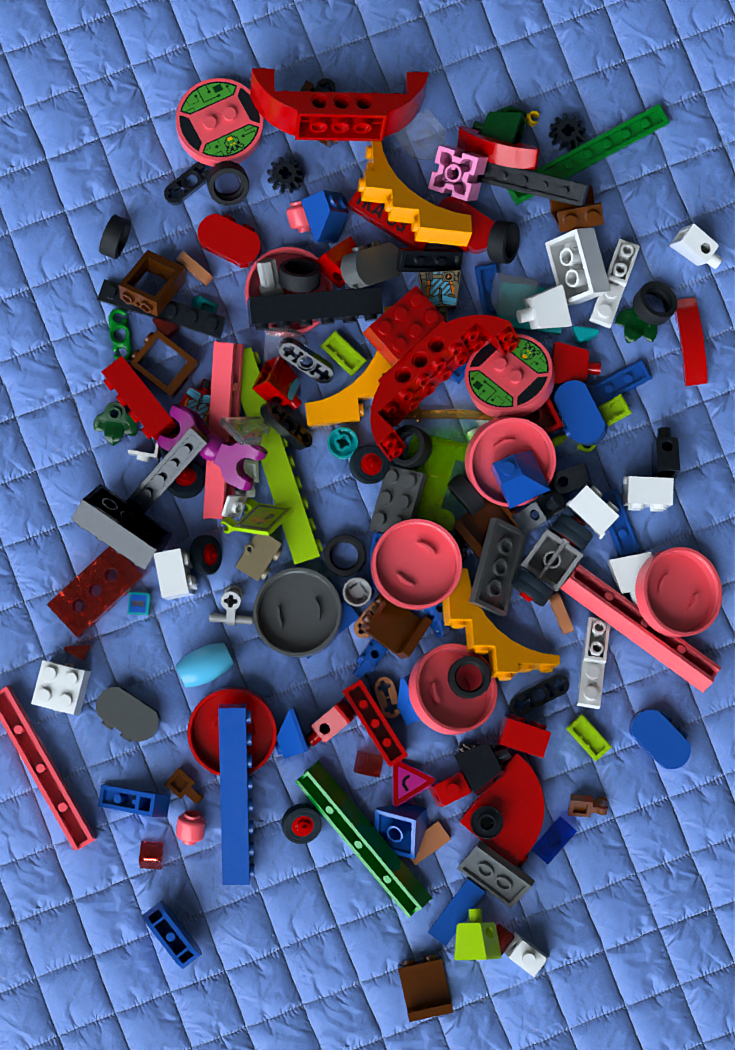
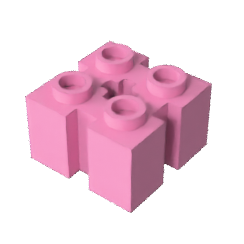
M439 145L435 163L439 164L438 171H432L428 189L443 194L452 193V197L465 201L477 200L481 183L477 182L478 175H484L488 157L473 152L464 153L465 150L451 145Z

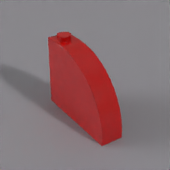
M515 752L512 758L503 766L506 774L477 797L459 819V822L477 836L470 826L472 813L483 805L496 808L503 818L501 832L491 839L478 838L514 866L518 865L521 867L528 859L526 854L533 847L540 834L545 810L543 792L536 774L530 765Z

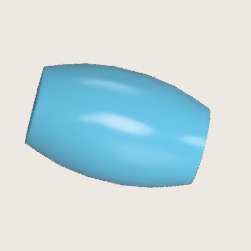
M222 642L205 645L191 651L175 667L185 688L204 685L219 678L234 663L227 647Z

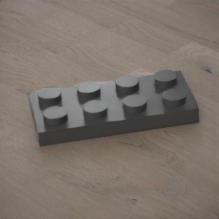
M499 518L490 519L469 602L498 616L506 617L514 588L511 583L517 576L527 534L523 535L519 528Z

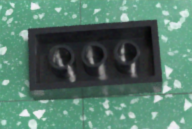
M99 484L82 499L71 518L80 528L86 529L99 541L105 542L118 554L124 555L134 565L144 570L155 560L153 553L163 552L173 535L168 529L102 484Z

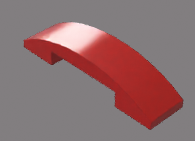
M462 125L459 126L457 147L465 150V153L473 152L488 157L487 162L505 167L526 170L537 169L538 147L520 142L517 145L480 135L479 130Z
M696 298L677 299L675 319L679 329L685 387L707 384L705 345Z

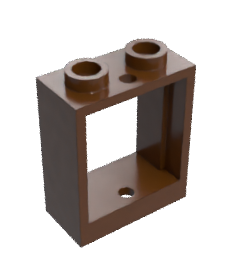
M147 250L119 284L120 299L127 304H132L144 312L158 317L186 282L185 267ZM147 271L167 280L155 297L134 287Z
M156 330L154 333H149L145 338L143 348L141 350L137 349L130 358V365L174 399L200 364L165 335ZM158 340H161L187 361L168 387L139 365Z

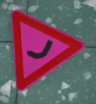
M401 761L394 764V807H399L436 783L435 778Z

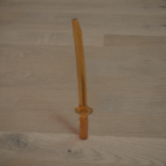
M417 407L403 417V420L416 419V422H421V419L492 420L494 417L476 410H420V407Z

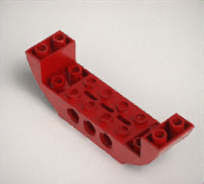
M252 68L250 97L255 108L263 118L281 131L295 136V140L383 142L384 137L395 134L405 128L420 111L424 101L429 72H407L403 94L377 92L275 91L274 69Z
M469 315L449 322L443 320L378 380L380 384L373 398L370 421L376 444L389 461L400 456L403 449L406 448V445L393 427L400 424L403 417L410 411L415 410L419 403L426 396L431 395L439 384L449 379L452 372L459 366L464 365L475 351H479L484 346L486 341L493 345L504 357L517 348L520 340L510 321L490 315Z

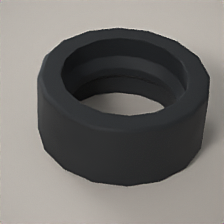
M223 161L216 164L207 176L208 192L211 198L218 204L231 206L240 203L249 191V180L245 169L232 161ZM225 173L238 175L241 180L240 188L231 194L217 191L215 181L220 175Z
M116 214L110 218L100 241L99 252L113 259H117L121 255L128 240L131 221Z
M498 220L493 224L487 242V253L491 261L509 264L514 260L520 243V230L515 222Z
M295 258L288 259L280 264L279 284L282 288L303 293L316 290L320 286L321 267L318 263L308 259Z
M650 281L644 284L633 299L634 310L638 317L651 325H661L667 322L677 310L678 302L676 295L666 284L658 281ZM651 294L659 298L664 304L665 312L653 310L648 305L645 295Z
M404 425L398 428L396 433L403 442L411 435L418 436L419 449L408 460L404 459L402 454L392 460L396 464L408 469H416L423 466L432 453L430 436L426 431L413 425Z
M460 473L446 484L452 495L472 516L486 505L477 490Z
M342 534L335 536L325 547V564L331 572L338 576L347 577L354 575L361 570L365 563L366 553L364 546L359 539L352 535ZM344 542L352 544L358 553L356 563L346 569L339 568L332 560L333 549L338 544Z
M465 656L456 660L448 672V683L451 690L457 696L464 699H473L481 696L488 689L491 682V672L488 665L482 659L475 656ZM466 664L477 666L482 673L481 685L472 691L462 689L456 681L458 670Z

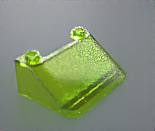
M414 435L412 437L405 457L406 460L412 458L419 449L418 436ZM429 435L432 441V453L428 461L416 469L402 467V469L428 475L415 519L432 521L445 528L449 533H452L455 517L450 511L442 509L441 506L455 461L465 462L466 449L469 443Z

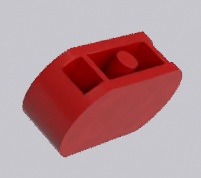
M452 196L443 199L438 204V207L456 213L471 215L472 235L467 247L457 246V248L465 253L469 251L472 254H481L487 251L488 236L494 221L462 199Z
M211 214L205 217L199 224L197 233L199 242L204 250L240 268L251 267L260 258L262 252L261 242L253 227L247 224L241 226L235 223L236 219L227 214L223 216Z

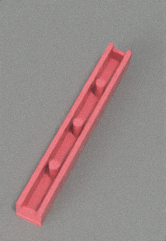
M214 341L208 430L210 433L220 435L225 442L230 441L236 444L238 443L244 344ZM206 460L203 519H224L225 517L221 514L227 496L235 495V487L224 480L220 467L214 464V461Z
M580 564L575 567L560 587L569 596L704 693L714 682L716 674L721 669L718 664L682 638L665 636L655 631L644 620L638 606Z
M10 685L0 690V721L73 850H79L96 840L97 837Z

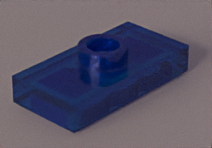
M559 816L531 850L548 865L577 830Z

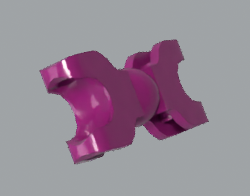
M173 404L170 409V416L179 422L180 433L177 437L170 434L160 435L157 439V445L169 452L184 434L195 425L210 439L207 445L199 452L200 456L205 460L214 461V464L220 467L222 476L228 484L244 491L252 490L254 479L245 473L243 468L246 458L255 461L265 459L268 451L251 440L236 444L230 441L225 442L220 435L210 433L209 430L204 428L198 412L181 404Z

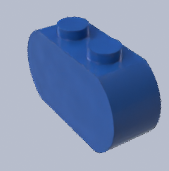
M577 380L567 381L560 385L554 395V402L556 404L554 408L559 418H563L566 424L563 429L568 439L573 438L574 441L583 446H593L601 442L607 434L608 425L589 387Z
M653 709L641 710L631 719L629 725L630 735L661 767L665 769L682 767L688 761L691 754V745L686 740L688 735L680 727L676 729L671 724L673 720L665 711L660 713L658 710Z
M159 901L143 914L147 926L182 969L202 955L198 944L165 902Z

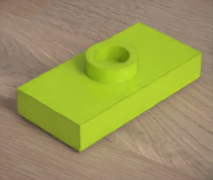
M336 330L320 346L351 377L367 362Z
M622 394L599 406L608 427L633 414Z
M582 713L565 728L595 762L612 748Z

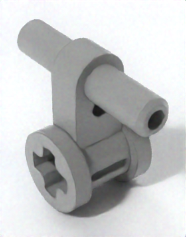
M230 585L225 589L221 597V604L227 610L226 614L210 613V622L226 623V625L236 626V624L252 625L254 623L253 616L237 615V608L243 599V591L240 587ZM229 595H233L235 601H232Z

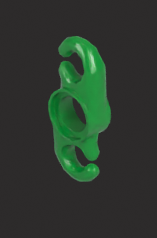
M115 308L108 317L110 338L114 345L113 351L117 352L120 348L126 349L127 354L123 358L128 361L132 355L131 333L127 326L128 319L123 318L121 322H116L114 319L117 313L126 316L127 312L122 308ZM119 329L126 331V338L122 341H117L114 337L115 332ZM118 354L114 355L115 360L121 357Z

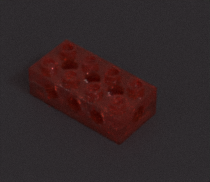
M109 546L56 595L47 606L76 637L81 638L137 586L145 576L127 557L118 554ZM115 569L118 576L115 581L111 582L108 579V573ZM95 585L101 587V593L97 597H94L92 594V588ZM79 600H83L85 603V608L81 612L76 610V603Z

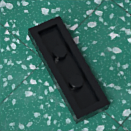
M399 248L396 270L399 272L461 271L463 252L453 249Z

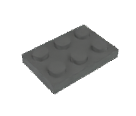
M389 466V471L382 481L369 529L385 533L390 527L399 522L415 519L428 475Z
M481 841L476 844L457 867L459 871L510 908L520 900L535 882L526 873L522 872Z

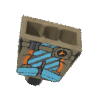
M460 270L419 272L418 282L420 290L444 316V321L447 322L448 310L456 309Z

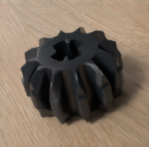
M563 114L562 120L556 117L554 120L555 124H550L549 128L552 132L548 136L549 138H555L552 141L553 146L558 143L560 144L559 151H562L563 147L566 146L567 151L570 152L572 146L577 148L580 146L579 142H584L585 137L582 134L586 132V128L580 127L583 123L582 120L575 122V115L568 119L567 114ZM565 129L569 130L568 133L571 132L570 136H565L566 133L563 134Z
M289 156L286 158V162H283L282 157H279V164L272 162L271 166L273 169L267 170V174L271 176L268 178V183L273 184L272 188L274 191L281 187V194L285 193V189H288L289 193L292 194V187L294 186L296 189H299L300 184L298 182L304 181V176L300 175L304 172L303 168L298 167L299 162L297 160L291 164V157ZM284 172H289L287 179H283L281 174L284 175Z

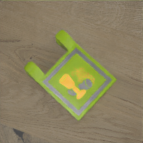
M247 497L245 502L247 507L243 510L246 515L238 522L231 517H225L221 524L226 525L223 529L226 534L240 531L269 536L294 512L293 507L258 503Z

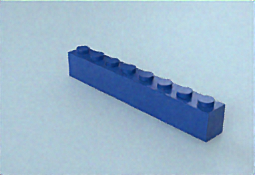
M247 703L220 704L218 712L222 884L250 885L251 878L255 877V864H250V856H254V842H250V834H254V820L249 818V812H253V798H249V790H253V776H249L248 768H252V754H248V746H252V732H248L247 723H251V710H247Z

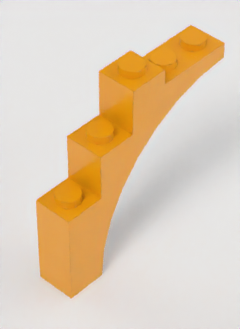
M371 141L370 146L367 145L365 148V159H368L363 178L358 180V191L361 192V201L385 203L384 210L388 212V221L412 223L411 231L415 232V241L467 247L472 235L471 215L449 211L418 196L396 176L385 157L382 142Z
M392 306L384 307V313ZM377 350L366 370L351 385L323 400L305 403L308 428L360 422V417L364 416L363 403H358V401L373 399L380 384L378 380L393 366Z
M462 568L456 588L442 601L444 626H452L454 629L465 627L467 652H475L477 655L489 654L491 678L508 681L518 672L525 673L532 670H540L541 673L552 672L560 664L559 655L534 651L514 642L495 627L481 607L469 602L472 587L468 568Z

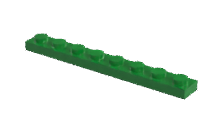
M660 104L543 165L534 170V172L568 179L666 127L670 122ZM507 189L515 206L534 197V195Z

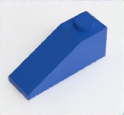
M101 784L98 807L149 817H168L171 795Z

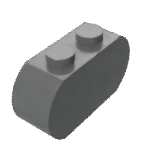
M379 240L368 243L367 249L365 245L352 248L353 253L344 255L341 261V274L345 283L352 289H358L400 276L401 272L396 270L399 253L397 247L390 242L380 244Z
M111 687L99 695L96 702V711L98 717L103 719L101 723L111 730L115 727L121 731L120 736L125 740L141 742L152 738L158 732L161 723L159 712L123 687Z

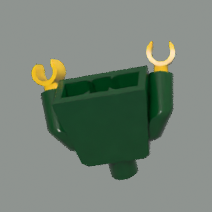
M509 105L498 109L496 112H489L485 122L475 121L472 129L479 130L480 135L517 145L519 142L521 143L526 126L534 127L538 124L537 121L531 119V116L538 118L540 114L537 111L527 113V110Z

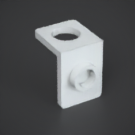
M156 442L154 454L128 450V454L137 456L136 460L150 462V459L159 460L160 449Z
M235 491V495H228L221 515L224 517H241L247 496L238 491Z

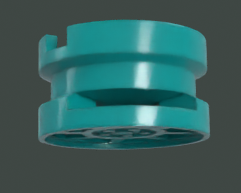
M339 427L330 433L327 441L328 449L337 459H349L358 448L357 435L349 428Z

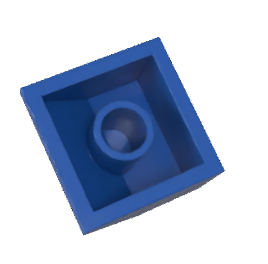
M322 190L302 199L301 202L314 241L331 244L337 243L349 215L346 197L342 193Z

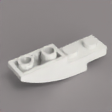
M619 238L606 272L611 291L597 297L589 320L590 322L610 329L639 251V245Z
M588 617L577 706L599 709L601 706L604 668L607 660L610 625L600 618Z

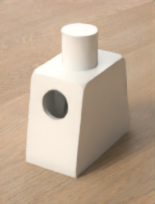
M694 223L681 228L669 245L697 266L707 263L716 269L723 260L722 257L715 253L719 245Z
M563 285L550 287L524 300L526 308L516 312L518 322L524 323L529 321L531 329L572 326Z
M651 552L607 561L618 592L620 594L630 593L631 602L635 605L637 604L635 596L637 575L644 562L652 556Z
M516 931L502 948L508 958L533 977L537 975L549 959L546 954Z

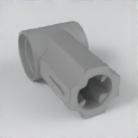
M266 258L257 261L261 296L284 295L283 288L279 284L276 259Z

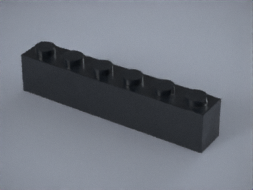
M381 287L249 297L247 300L249 327H255V330H266L272 325H277V328L280 329L291 327L290 324L298 323L300 327L312 326V322H321V325H331L336 320H343V323H354L356 319L362 318L365 319V322L376 321L378 317L384 314Z

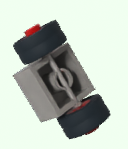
M561 513L551 527L557 535L548 529L543 532L520 564V567L524 570L521 569L511 583L520 592V597L529 603L533 601L543 607L552 596L553 591L559 590L583 556L575 548L583 551L593 538V534L584 527L585 524L576 517L571 518Z

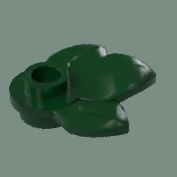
M634 306L632 309L621 311L616 317L615 324L624 327L626 343L635 342L642 336L649 342H653L656 338L657 325L645 323L640 319L634 310Z
M120 402L109 403L105 407L104 412L97 415L94 420V431H104L106 440L112 446L121 440L123 434L136 436L137 424L126 413V408ZM113 409L119 412L117 417L111 414Z

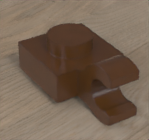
M180 767L164 784L180 799L186 795L195 804H199L204 798L197 790L192 788L196 781Z
M570 794L568 816L590 817L591 813L607 815V798L601 796L593 800V796Z

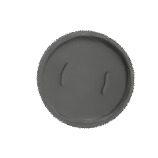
M289 568L271 576L258 591L253 607L254 624L261 639L273 650L289 657H309L322 652L336 639L343 622V604L337 589L323 575L307 568Z

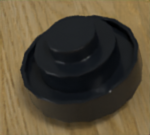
M483 805L472 813L470 826L478 837L491 839L501 832L503 818L496 808Z

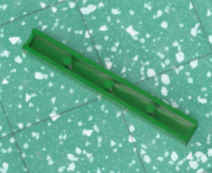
M319 761L309 767L295 781L408 918L433 899Z

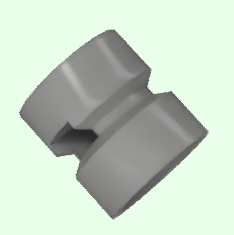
M352 578L344 585L343 596L350 605L361 607L370 601L372 589L366 580Z

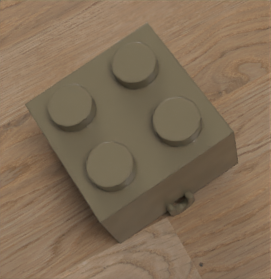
M255 534L249 545L244 547V552L235 567L256 581L260 578L264 580L271 570L268 567L272 559L276 561L283 551L280 548L282 543L270 535Z

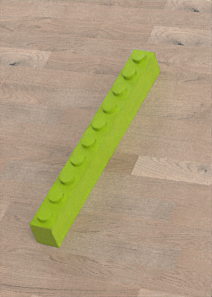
M249 347L244 349L241 402L254 442L268 451L266 458L262 459L261 463L274 503L278 506L293 507L294 512L282 523V527L294 563L299 565L320 558L319 552H322L323 549L320 540H315L312 532L316 530L313 518L308 519L306 510H309L306 497L301 498L299 489H302L299 476L294 477L292 469L296 467L292 455L287 456L285 448L289 447L288 442L261 416L260 407L267 401L252 389L260 373L258 365L261 364L258 352H253L252 348Z

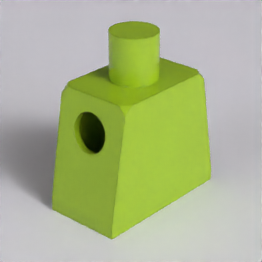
M469 909V923H458L456 927L454 960L501 959L496 924L494 922H483L482 909Z

